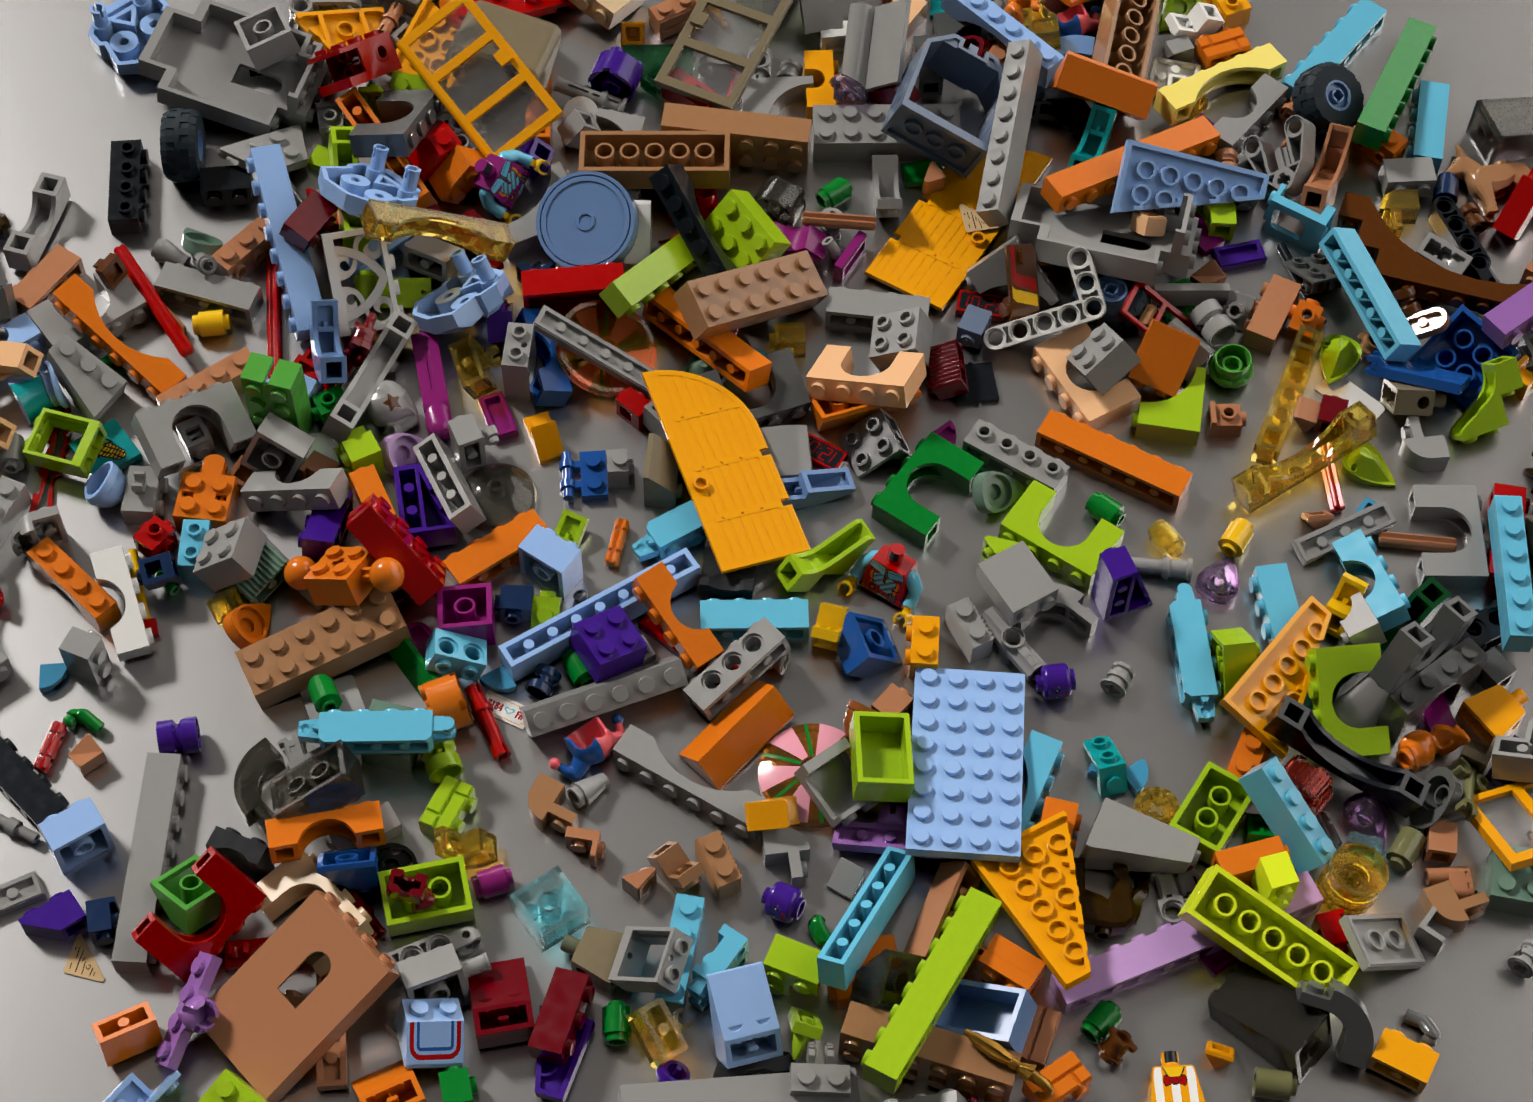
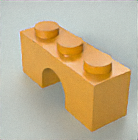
M804 50V76H813L814 85L819 86L816 88H806V119H812L813 105H841L840 97H836V93H839V78L834 77V74H838V60H833V50Z

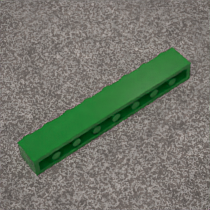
M1409 17L1356 123L1351 138L1352 142L1379 151L1383 142L1388 143L1399 116H1401L1405 104L1415 88L1418 77H1420L1424 65L1434 49L1438 38L1434 36L1436 26Z

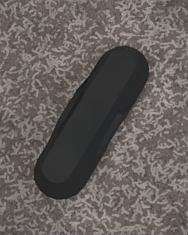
M784 1051L782 1056L727 1069L719 1062L713 1073V1078L747 1076L757 1073L790 1072V1064L796 1063V1061L793 1060L789 1052Z

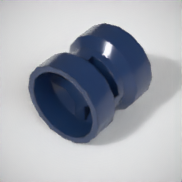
M539 663L534 670V678L528 680L525 690L529 695L538 700L549 698L553 694L552 688L558 685L562 676L554 667L545 663Z

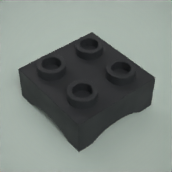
M706 539L699 579V595L752 600L757 566L721 574L709 541Z
M216 826L206 843L207 849L210 846L215 848L256 884L275 869L274 864L271 862L268 845L257 837L250 839L242 836L240 832L233 828L227 827L223 829Z

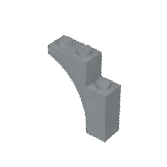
M560 161L551 164V179L547 190L559 179L570 174L568 169L564 170ZM540 202L523 217L497 228L499 244L508 261L543 249L536 231V216Z

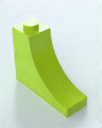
M1196 367L1192 381L1178 395L1158 402H1140L1138 412L1133 411L1131 427H1136L1135 437L1197 446L1201 428L1206 368Z

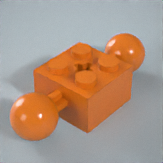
M332 546L326 550L324 556L317 563L309 557L297 556L290 559L284 568L286 583L296 590L308 589L315 605L359 606L374 587L381 592H392L402 585L405 577L403 566L399 561L391 557H383L376 560L365 547Z

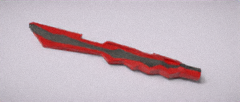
M60 408V412L68 414L71 412L70 408ZM54 427L48 440L50 445L45 454L65 459L67 457L65 452L69 447L67 438L71 431ZM40 467L38 475L42 478L39 494L33 493L29 512L36 511L42 507L53 506L54 478L61 475L62 472Z

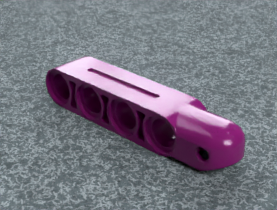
M429 332L411 334L428 436L435 433L443 441L450 438L448 421L452 420L437 335Z

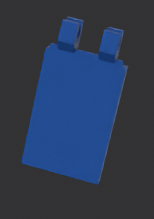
M1374 350L1373 355H1368L1367 361L1372 363L1370 367L1365 368L1364 374L1377 378L1383 377L1460 395L1470 385L1472 376L1408 361H1385L1379 350Z

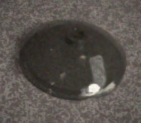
M505 463L487 464L475 469L465 478L486 518L484 522L475 527L479 530L491 533L497 526H503L512 521L519 513L527 512L532 508L535 510L537 490L532 478L525 471L514 465Z

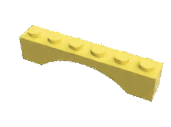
M1270 43L1261 47L1257 46L1251 51L1242 55L1238 54L1228 61L1219 62L1214 67L1201 70L1188 78H1182L1169 86L1161 87L1156 93L1153 108L1172 126L1188 119L1197 101L1214 89L1227 85L1254 84L1264 73L1275 80L1281 79L1288 61Z

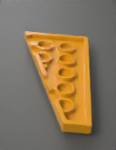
M1312 595L1303 603L1219 702L1223 708L1280 759L1287 756L1288 745L1264 731L1263 728L1273 708L1286 695L1301 704L1304 703L1308 683L1310 682V674L1305 667V656L1308 655L1307 649L1320 647L1332 615Z

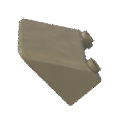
M486 1L475 2L546 90L562 39L561 29L556 24ZM469 11L446 54L444 64L485 33V30ZM492 41L475 56L498 63L493 54L500 49ZM466 62L457 69L462 68L466 64ZM511 62L505 65L514 68ZM526 82L519 87L524 93L537 96Z

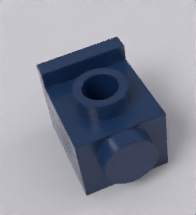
M169 551L137 560L139 569L136 570L140 586L144 585L148 591L174 583H181L176 560ZM163 571V575L155 577L156 572Z
M115 897L85 901L87 928L92 943L100 945L113 943L119 919L118 913H120Z

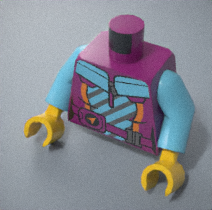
M514 149L501 151L498 156L490 153L486 159H479L475 163V170L478 172V175L474 180V185L479 189L483 208L497 218L501 219L502 217L505 219V225L511 223L513 217L516 220L521 218V215L509 214L506 210L511 211L532 171L529 169V166L534 167L535 172L547 175V173L540 171L539 167L542 163L551 165L550 162L544 159L534 160L532 159L533 156Z

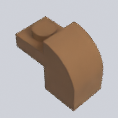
M541 772L528 794L529 812L533 824L542 832L545 831L548 824L560 833H565L567 826L579 828L578 814L561 806L566 798L565 784Z
M668 841L646 857L651 866L656 868L659 878L675 894L686 892L701 881L700 875L706 872L700 862L688 859L678 842Z
M1449 880L1423 888L1417 900L1425 916L1432 906L1437 908L1438 910L1433 919L1452 929V933L1464 931L1469 920H1475L1484 915V911L1490 902L1485 891L1459 900Z

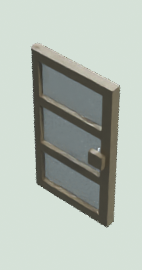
M698 0L654 80L655 85L719 109L735 110L794 0Z

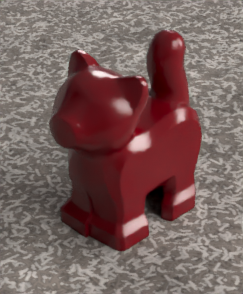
M374 312L368 314L364 324H361L359 321L354 323V328L351 332L352 339L343 353L347 356L348 362L358 367H361L364 362V356H368L371 351L372 342L377 334V330L373 328L377 318V314Z
M392 868L386 889V894L394 901L411 902L414 914L417 911H423L433 906L435 903V895L430 888H427V875L417 873L414 878L404 875V870Z

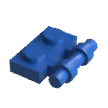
M606 450L579 452L580 461L572 460L571 452H562L559 470L562 472L560 490L563 492V499L565 501H572L574 493H582V502L608 500ZM573 473H581V481L573 480Z

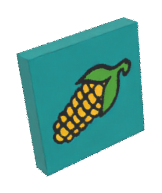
M115 418L103 424L108 435L93 465L90 476L108 461H112L120 470H123L143 458L141 452ZM82 437L69 444L74 454Z

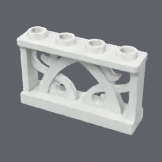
M383 224L321 234L332 297L338 300L340 337L351 335L354 327H349L348 322L364 313L368 316L370 313L369 309L372 306L379 313H382L379 309L381 304L386 303L390 307V315L387 319H376L373 327L376 330L385 328L396 309L404 313L403 305H398L396 295H400L398 279L393 280L391 270L396 269L393 254L388 255L387 244H391L389 229H384ZM371 235L375 237L378 241L376 251L369 250V243L364 246L363 253L358 251L359 242L364 236ZM356 236L353 249L334 246V239ZM381 254L385 270L374 260L380 257ZM348 257H351V268L348 271H343L340 268V263L346 261L349 264ZM357 261L366 264L379 276L375 288L366 300L356 289L341 286V281L349 278L356 270ZM386 284H388L390 298L381 296ZM348 295H356L361 304L358 307L356 301L353 304H348L346 301Z

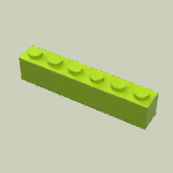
M679 233L614 280L599 293V296L617 318H620L626 312L631 316L642 307L639 304L640 302L643 305L647 304L656 296L654 292L659 295L670 286L668 281L674 284L683 276L682 271L687 274L697 264Z

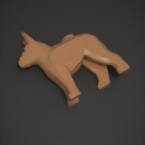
M1456 144L1457 157H1451L1452 163L1444 172L1454 173L1458 180L1464 182L1469 194L1487 219L1488 226L1494 225V215L1499 213L1496 199L1506 194L1510 197L1522 175H1528L1531 168L1523 163L1507 162L1506 160H1499L1494 164L1482 166L1468 157L1462 148Z

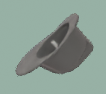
M1439 766L1426 776L1425 781L1431 784L1422 806L1409 816L1411 824L1417 829L1429 828L1438 822L1440 818L1454 813L1455 804L1462 800L1461 785L1455 781V776L1449 768Z

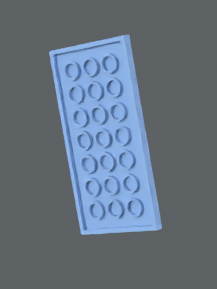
M915 668L911 735L914 788L911 798L908 799L905 855L1020 863L1025 674L947 668Z

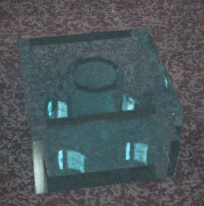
M558 865L509 895L512 911L542 953L561 942L566 934L572 935L591 923L588 906Z

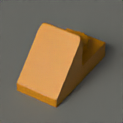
M548 411L523 418L525 429L540 465L561 459V453L564 452L557 424L555 420H551Z
M796 796L744 803L747 831L789 828L790 825L799 824Z

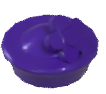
M669 1060L659 1065L656 1070V1077L659 1082L690 1080V1072L683 1063Z

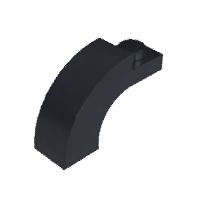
M1037 86L1031 118H1053L1065 127L1067 133H1072L1085 129L1091 108L1081 99L1048 87Z

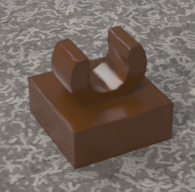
M109 253L105 259H98L93 265L105 287L114 290L129 273L118 254Z

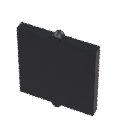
M969 362L965 365L969 392L955 396L957 406L973 404L980 406L981 403L999 402L992 363L973 364Z

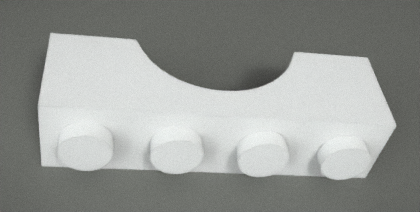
M122 545L90 553L98 584L101 587L116 590L125 599V612L121 620L110 629L119 661L152 653L150 644L155 643L151 627L145 628L143 619L148 618L144 602L138 603L136 594L141 593L137 577L131 578L129 569L134 568L130 552L124 553Z

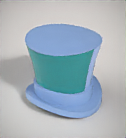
M49 361L41 364L40 371L37 372L35 378L26 377L7 382L29 425L34 423L43 407L48 409L60 405L65 409L71 407L67 397L61 390Z

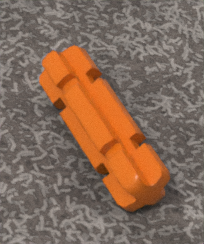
M618 518L615 521V529L612 531L608 546L609 550L605 556V565L608 567L616 568L619 566L620 556L622 555L627 538L626 534H628L630 527L629 521L626 519Z

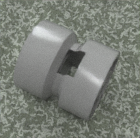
M1213 298L1197 305L1191 312L1189 319L1196 329L1201 331L1202 337L1209 346L1216 347L1228 341L1236 332L1237 327L1228 315L1223 314L1224 309Z

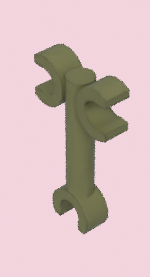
M1460 757L1453 762L1456 768L1452 770L1456 778L1464 779L1462 800L1455 804V811L1459 812L1463 809L1466 813V820L1470 821L1478 815L1477 807L1473 803L1474 794L1488 791L1485 785L1489 783V780L1482 774L1476 775V770L1471 768L1469 762L1465 758Z

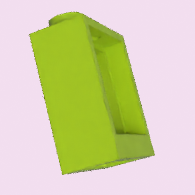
M43 407L40 415L34 421L30 437L23 444L22 453L30 465L87 479L108 434L100 421ZM54 427L84 434L72 461L43 454V450Z

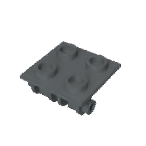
M1313 253L1311 256L1303 258L1295 257L1280 264L1303 278L1300 290L1303 294L1312 295L1317 292L1321 293L1342 287L1328 259L1323 254Z

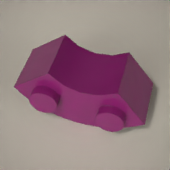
M776 221L774 222L791 243L782 256L807 250L814 264L824 260L826 249L822 245V241L829 237L827 234L811 224L803 227H791Z

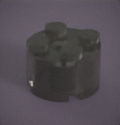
M771 176L766 180L753 197L773 222L776 221L786 226L794 227L806 208L804 190L800 186H794L777 176Z

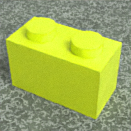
M1287 851L1260 857L1251 880L1253 889L1282 910L1289 907L1300 882Z

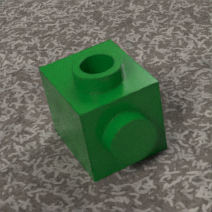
M340 384L311 396L313 418L315 422L320 421L322 426H324L329 415L344 394Z
M451 1066L443 1072H438L443 1102H474L473 1094H478L476 1077H469L468 1067Z

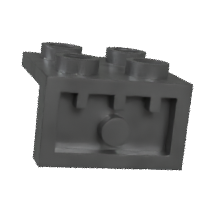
M881 408L839 436L844 450L848 452V458L859 478L864 477L891 458L894 460L897 458L903 462L907 456H912L895 418Z

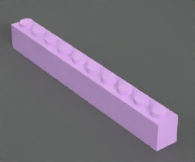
M1308 870L1300 874L1296 872L1300 882L1289 907L1283 910L1296 920L1318 912L1324 901ZM1183 920L1174 925L1167 923L1160 926L1152 934L1146 936L1143 933L1131 939L1130 943L1122 946L1120 944L1112 945L1105 950V953L1097 956L1093 954L1088 955L1091 977L1080 984L1065 990L1054 974H1051L1049 987L1063 1014L1066 1015L1196 962L1200 958V952L1213 947L1205 954L1207 957L1224 950V948Z

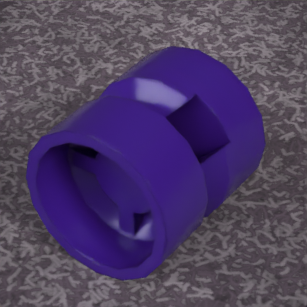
M196 716L183 718L179 721V724H176L173 720L156 722L159 753L178 754L179 750L188 754L201 752L200 728Z

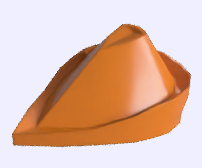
M243 604L226 614L223 619V628L237 647L243 649L266 638L270 625L271 604Z

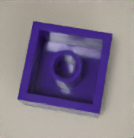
M620 605L573 623L569 638L570 646L596 684L642 665L648 647Z

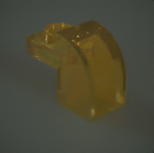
M1418 189L1393 190L1387 193L1381 201L1378 212L1399 239L1403 231V224L1416 223L1420 211Z
M445 826L434 829L435 855L443 859L463 855L466 870L478 869L498 862L496 835L480 827L462 834Z

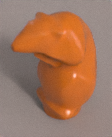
M1437 724L1431 732L1415 730L1402 737L1398 744L1396 758L1403 769H1411L1417 772L1420 767L1431 763L1435 759V754L1447 755L1458 747L1468 744L1471 739L1458 725L1451 727Z

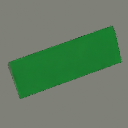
M409 638L403 639L399 647L388 651L419 695V685L438 678L435 672L425 670V659Z

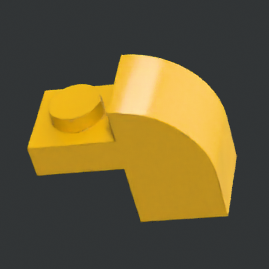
M1344 572L1332 598L1325 606L1332 613L1326 633L1338 639L1341 638L1340 634L1344 631L1340 621L1344 620L1351 611L1352 600L1350 596L1360 592L1364 597L1369 583Z
M827 602L820 603L817 621L811 631L810 637H813L811 646L837 651L845 616L849 612L848 607Z

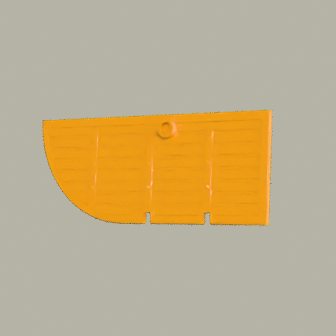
M1025 150L1017 197L1022 182L1036 184L1053 158ZM987 154L967 178L945 168L942 171L946 176L944 189L922 195L928 202L918 200L894 232V235L900 239L890 238L865 270L864 274L906 295L930 297L929 306L942 312L965 281L967 269L982 258L1004 227L966 232L959 204H964L976 211Z
M675 370L642 372V378L721 574L785 559L789 554L811 550L793 505L783 506L782 504L783 501H787L790 498L772 455L762 456L761 454L762 451H766L769 448L755 417L747 406L722 385L696 374Z

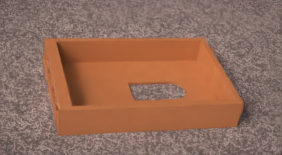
M315 890L210 999L216 1003L219 1017L212 1018L211 1022L216 1025L206 1033L250 1085L269 1102H279L400 976L394 969L396 965L394 960L383 952L381 954L375 947L378 944L376 940L367 932L362 933L357 927L359 925L358 920L349 912L344 913L339 907L341 904L340 900L329 891L324 893ZM316 952L325 953L331 962L329 974L295 1008L278 988L310 955Z

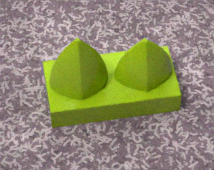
M791 1006L787 1017L791 1028L793 1060H797L806 1051L807 1042H812L813 1039L820 1041L824 1029L818 1014Z

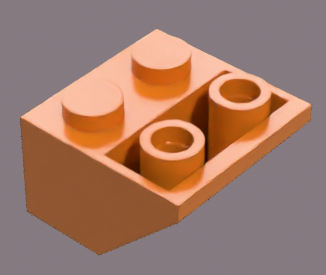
M403 1059L351 1082L359 1102H426V1098L412 1068L405 1069Z

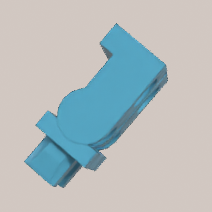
M725 923L718 931V946L713 952L703 957L701 965L697 963L692 969L693 981L687 988L690 993L688 1002L700 1011H703L709 1004L706 975L744 966L749 960L748 938Z

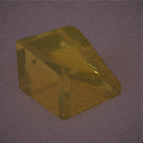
M234 586L205 601L218 625L223 623L226 614L244 604Z

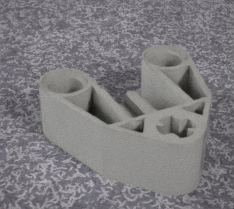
M1292 115L1285 122L1286 147H1279L1274 152L1271 143L1256 135L1248 136L1242 144V151L1253 169L1257 172L1269 174L1268 184L1276 189H1279L1282 183L1286 184L1285 193L1294 197L1302 193L1303 186L1310 177L1315 161L1316 127L1312 122L1299 115Z

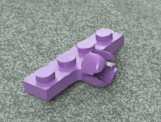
M888 803L880 809L878 819L874 823L851 822L845 827L840 823L835 827L832 840L833 850L883 854L887 846L905 850L907 807L898 803L895 814H891L893 803ZM914 856L921 858L945 859L940 857Z
M200 951L198 957L192 962L191 974L187 984L180 991V1001L176 1011L169 1018L168 1030L164 1040L157 1047L155 1063L176 1071L194 1032L206 1033L216 1025L211 1021L213 1017H219L218 1007L213 1000L208 999V994L222 962L221 958Z

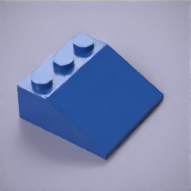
M1462 304L1450 317L1449 327L1444 332L1432 336L1409 361L1472 375L1470 385L1460 395L1446 392L1467 410L1482 389L1483 372L1481 363L1500 356L1516 357L1518 362L1522 355L1511 344L1502 350L1481 330L1483 321Z

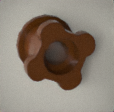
M1110 1026L1107 1029L1110 1036L1105 1042L1102 1041L1098 1044L1099 1055L1103 1061L1110 1065H1120L1123 1062V1056L1128 1051L1135 1053L1138 1048L1133 1043L1129 1032Z

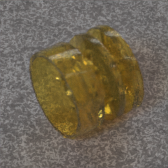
M1355 842L1342 845L1334 852L1317 881V888L1324 898L1323 904L1330 911L1343 908L1344 915L1365 914L1385 889L1389 880V867L1384 857L1371 846Z

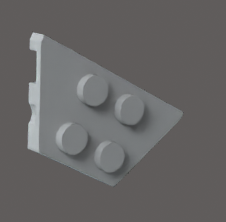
M299 124L223 146L219 149L220 158L226 159L229 156L239 161L238 166L247 170L245 159L249 158L250 148L273 144L281 145L288 172L306 167L308 162L303 133Z

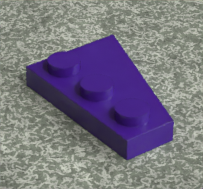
M586 1018L582 1030L577 1031L575 1052L572 1057H568L565 1066L539 1059L536 1060L535 1094L537 1097L554 1102L566 1101L595 1028L594 1020Z

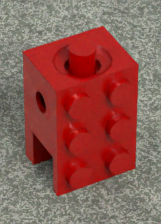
M378 30L363 34L365 39H362L360 35L347 40V46L344 41L330 47L332 51H329L327 47L314 52L316 57L306 60L308 65L325 59L334 81L317 88L320 97L322 98L401 69L402 66L389 31L379 34Z

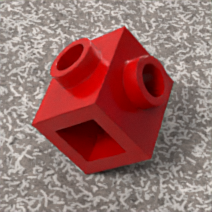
M156 515L149 521L144 522L138 532L132 536L136 549L145 557H151L168 551L172 553L179 543L175 533L177 531L175 526L166 519L163 521Z

